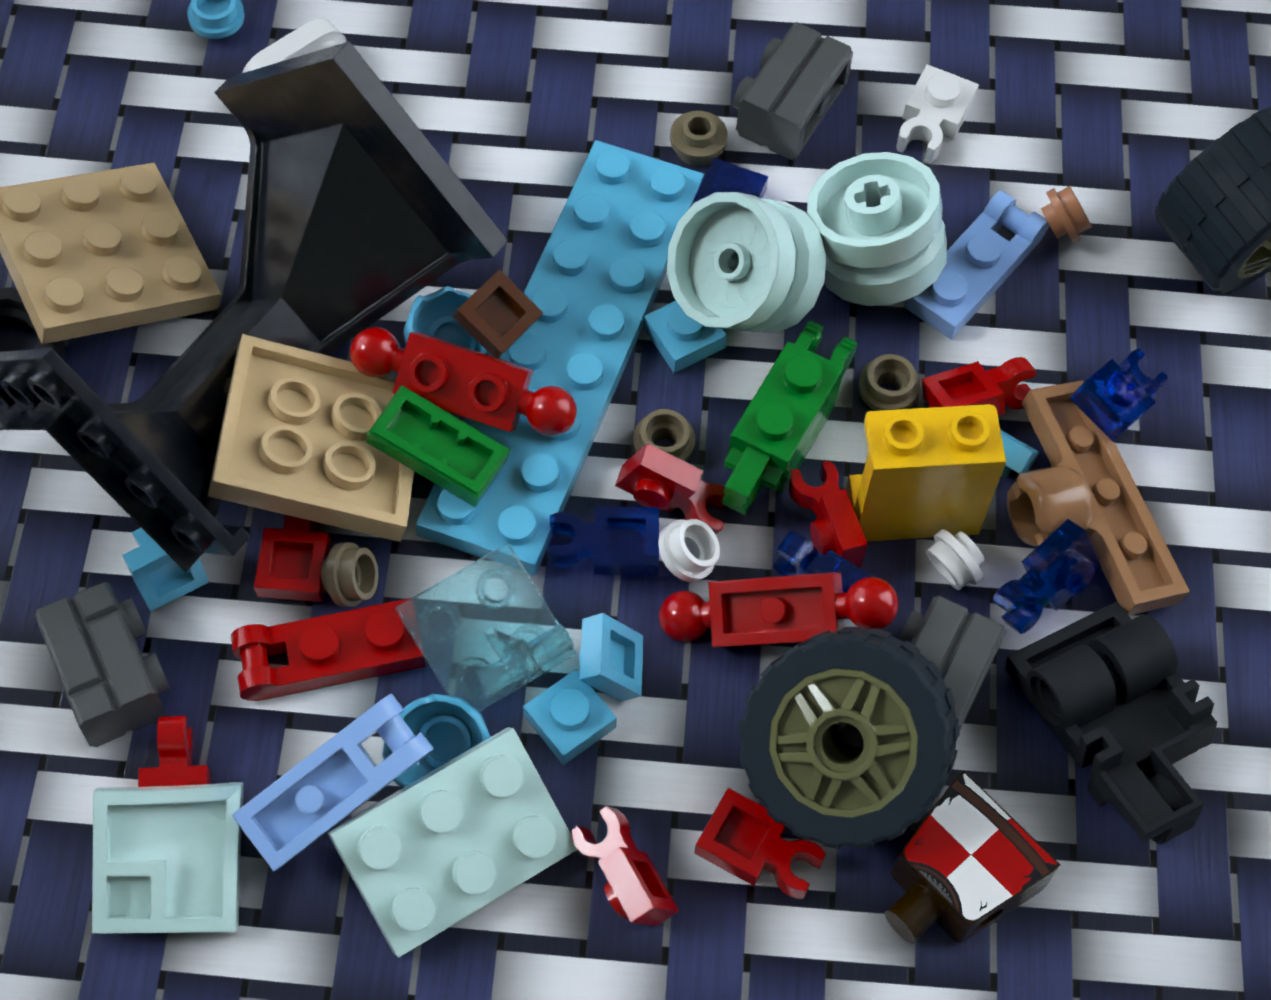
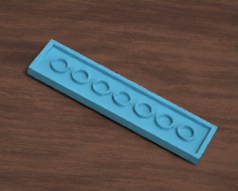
M595 140L524 291V294L543 314L499 358L534 370L528 388L530 391L535 392L545 386H557L568 391L576 403V420L573 426L564 434L550 437L536 432L529 424L527 416L521 414L517 428L512 432H507L465 417L464 422L509 448L511 451L508 460L476 508L434 484L415 524L417 536L536 576L642 331L644 316L649 314L667 273L668 246L677 223L689 208L698 201L703 189L704 173Z

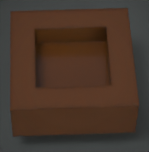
M499 269L457 309L452 317L493 357L499 359L540 318L543 312Z

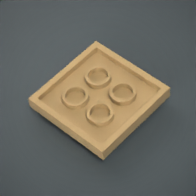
M155 163L0 187V253L42 345L218 310L221 292Z
M242 334L237 349L208 497L401 542L408 524L414 471L366 443L367 433L395 395L392 391L397 373L391 372L378 378L368 377L360 373L350 361Z

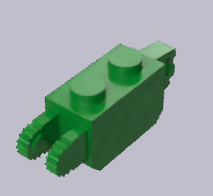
M810 320L795 344L789 341L786 343L731 434L729 451L724 467L732 470L733 473L724 488L723 505L745 515L763 486L780 493L787 490L791 470L800 468L834 408L841 379L854 357L858 342L844 336L842 341L836 345L830 360L819 356L814 352L821 342L824 326Z

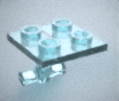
M509 542L395 608V611L445 693L450 696H460L479 712L484 711L577 654L569 633L554 617Z

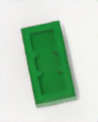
M402 385L367 433L366 443L475 508L508 460L511 451L509 448Z

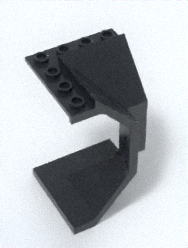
M350 41L231 76L214 92L244 127L250 141L239 289L234 299L141 398L129 403L105 404L53 348L0 352V430H46L185 572L204 553L234 556L251 537L243 527L221 525L216 519L221 499L208 497L237 349L242 334L330 356L358 333L368 328L451 268L469 260L493 258L508 241Z

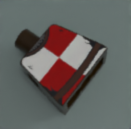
M963 770L954 779L899 853L891 875L906 892L885 911V917L894 931L911 944L919 940L935 923L954 941L962 943L1040 893L1048 885L1061 864Z

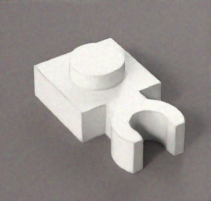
M927 64L905 104L902 118L907 121L900 128L896 146L897 151L903 153L910 141L921 140L928 145L924 161L927 163L935 161L940 152L943 134L955 139L976 98L979 84Z

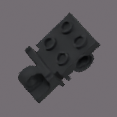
M1116 601L1007 655L1005 670L1082 769L1093 763L1087 790L1100 807L1107 802L1112 803L1143 842L1152 839L1158 844H1164L1192 829L1202 811L1204 803L1172 764L1211 744L1217 726V721L1211 715L1214 702L1207 696L1195 703L1200 686L1194 679L1185 683L1176 673L1178 666L1177 655L1163 627L1154 618L1146 614L1131 619Z

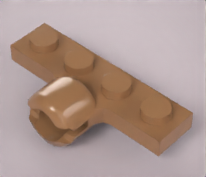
M1084 381L1030 390L1021 404L1051 467L1020 473L1017 481L1008 490V517L1018 538L1024 543L1036 547H1044L1072 540L1087 543L1093 550L1119 605L1128 615L1179 604L1190 591Z

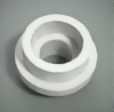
M697 519L675 520L664 527L659 535L658 547L660 556L668 570L677 578L686 582H697L712 572L720 556V545L714 531L706 523Z
M941 529L934 535L935 544L926 550L927 557L935 569L952 587L960 590L969 582L976 585L984 579L979 565L985 561V558L977 545L965 533L959 531L953 536L948 531Z

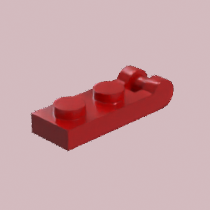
M412 598L269 627L262 624L245 625L231 633L233 655L241 659L243 669L237 676L240 697L247 701H261L426 667ZM287 652L288 666L278 668L269 666L268 656Z

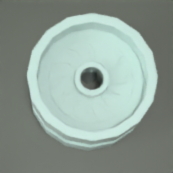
M891 152L861 154L834 165L818 178L809 192L807 215L819 229L826 252L824 284L827 289L841 299L865 306L893 305L918 296L937 281L947 264V240L945 224L942 220L940 185L929 167L913 157Z
M715 192L695 202L677 223L668 246L667 275L673 297L688 317L705 327L778 333L798 324L814 307L825 282L826 252L819 229L806 212L784 201L760 199L754 195L739 192Z

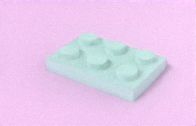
M510 727L505 728L327 832L393 954L398 958L578 850L573 843L569 829L516 731Z

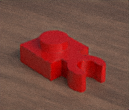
M727 788L695 844L694 854L753 886L756 885L763 870L774 875L778 887L786 895L796 899H804L810 884L796 877L792 873L790 865L796 861H805L811 866L820 869L826 856L825 851L812 841L795 840L788 842L781 838L787 828L782 823L777 824L766 813L768 810L764 806Z

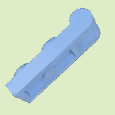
M999 190L991 198L980 216L947 250V264L937 281L918 296L905 300L904 308L952 340L1038 245L1047 232L1049 223L1036 212L1028 215L1015 206V198ZM1001 226H1004L1016 235L1011 241H1008L997 234L996 231Z
M392 693L368 709L232 814V817L273 871L280 869L434 750L422 732L415 736L402 719L400 714L404 709ZM377 732L393 752L378 765H376L361 745Z

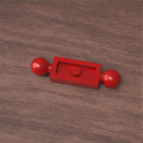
M378 327L367 328L361 331L352 341L350 357L354 367L360 373L374 378L383 377L392 371L398 373L392 391L394 394L402 385L445 411L507 432L516 430L520 414L527 416L529 424L536 432L550 437L564 434L573 426L576 420L577 407L575 400L565 389L557 386H545L535 392L528 390L534 370L419 332L409 333L405 349L400 348L396 337L392 333Z
M834 572L708 582L709 602H706L700 595L691 591H678L669 595L660 607L659 623L663 632L669 638L678 642L697 640L706 632L707 628H711L712 647L804 642L812 636L828 630L830 632L841 630L845 627L844 619H850L854 625L864 630L874 631L885 628L894 620L899 602L894 588L885 580L877 577L860 579L849 588L848 592H842L841 573Z

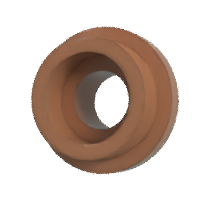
M1071 186L1059 192H1056L1054 188L1047 191L1046 194L1051 203L1042 207L1041 210L1056 238L1059 239L1068 234L1073 243L1082 240L1080 233L1090 229L1092 225Z

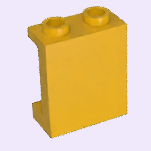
M991 404L867 412L864 419V429L868 455L863 474L849 475L846 486L847 494L866 540L883 541L932 538L941 529L948 531L953 536L959 531L966 535H979L1006 464L996 407Z

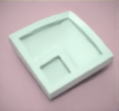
M243 782L154 787H98L93 791L92 934L237 931L239 927L241 827L232 817V814L243 807Z

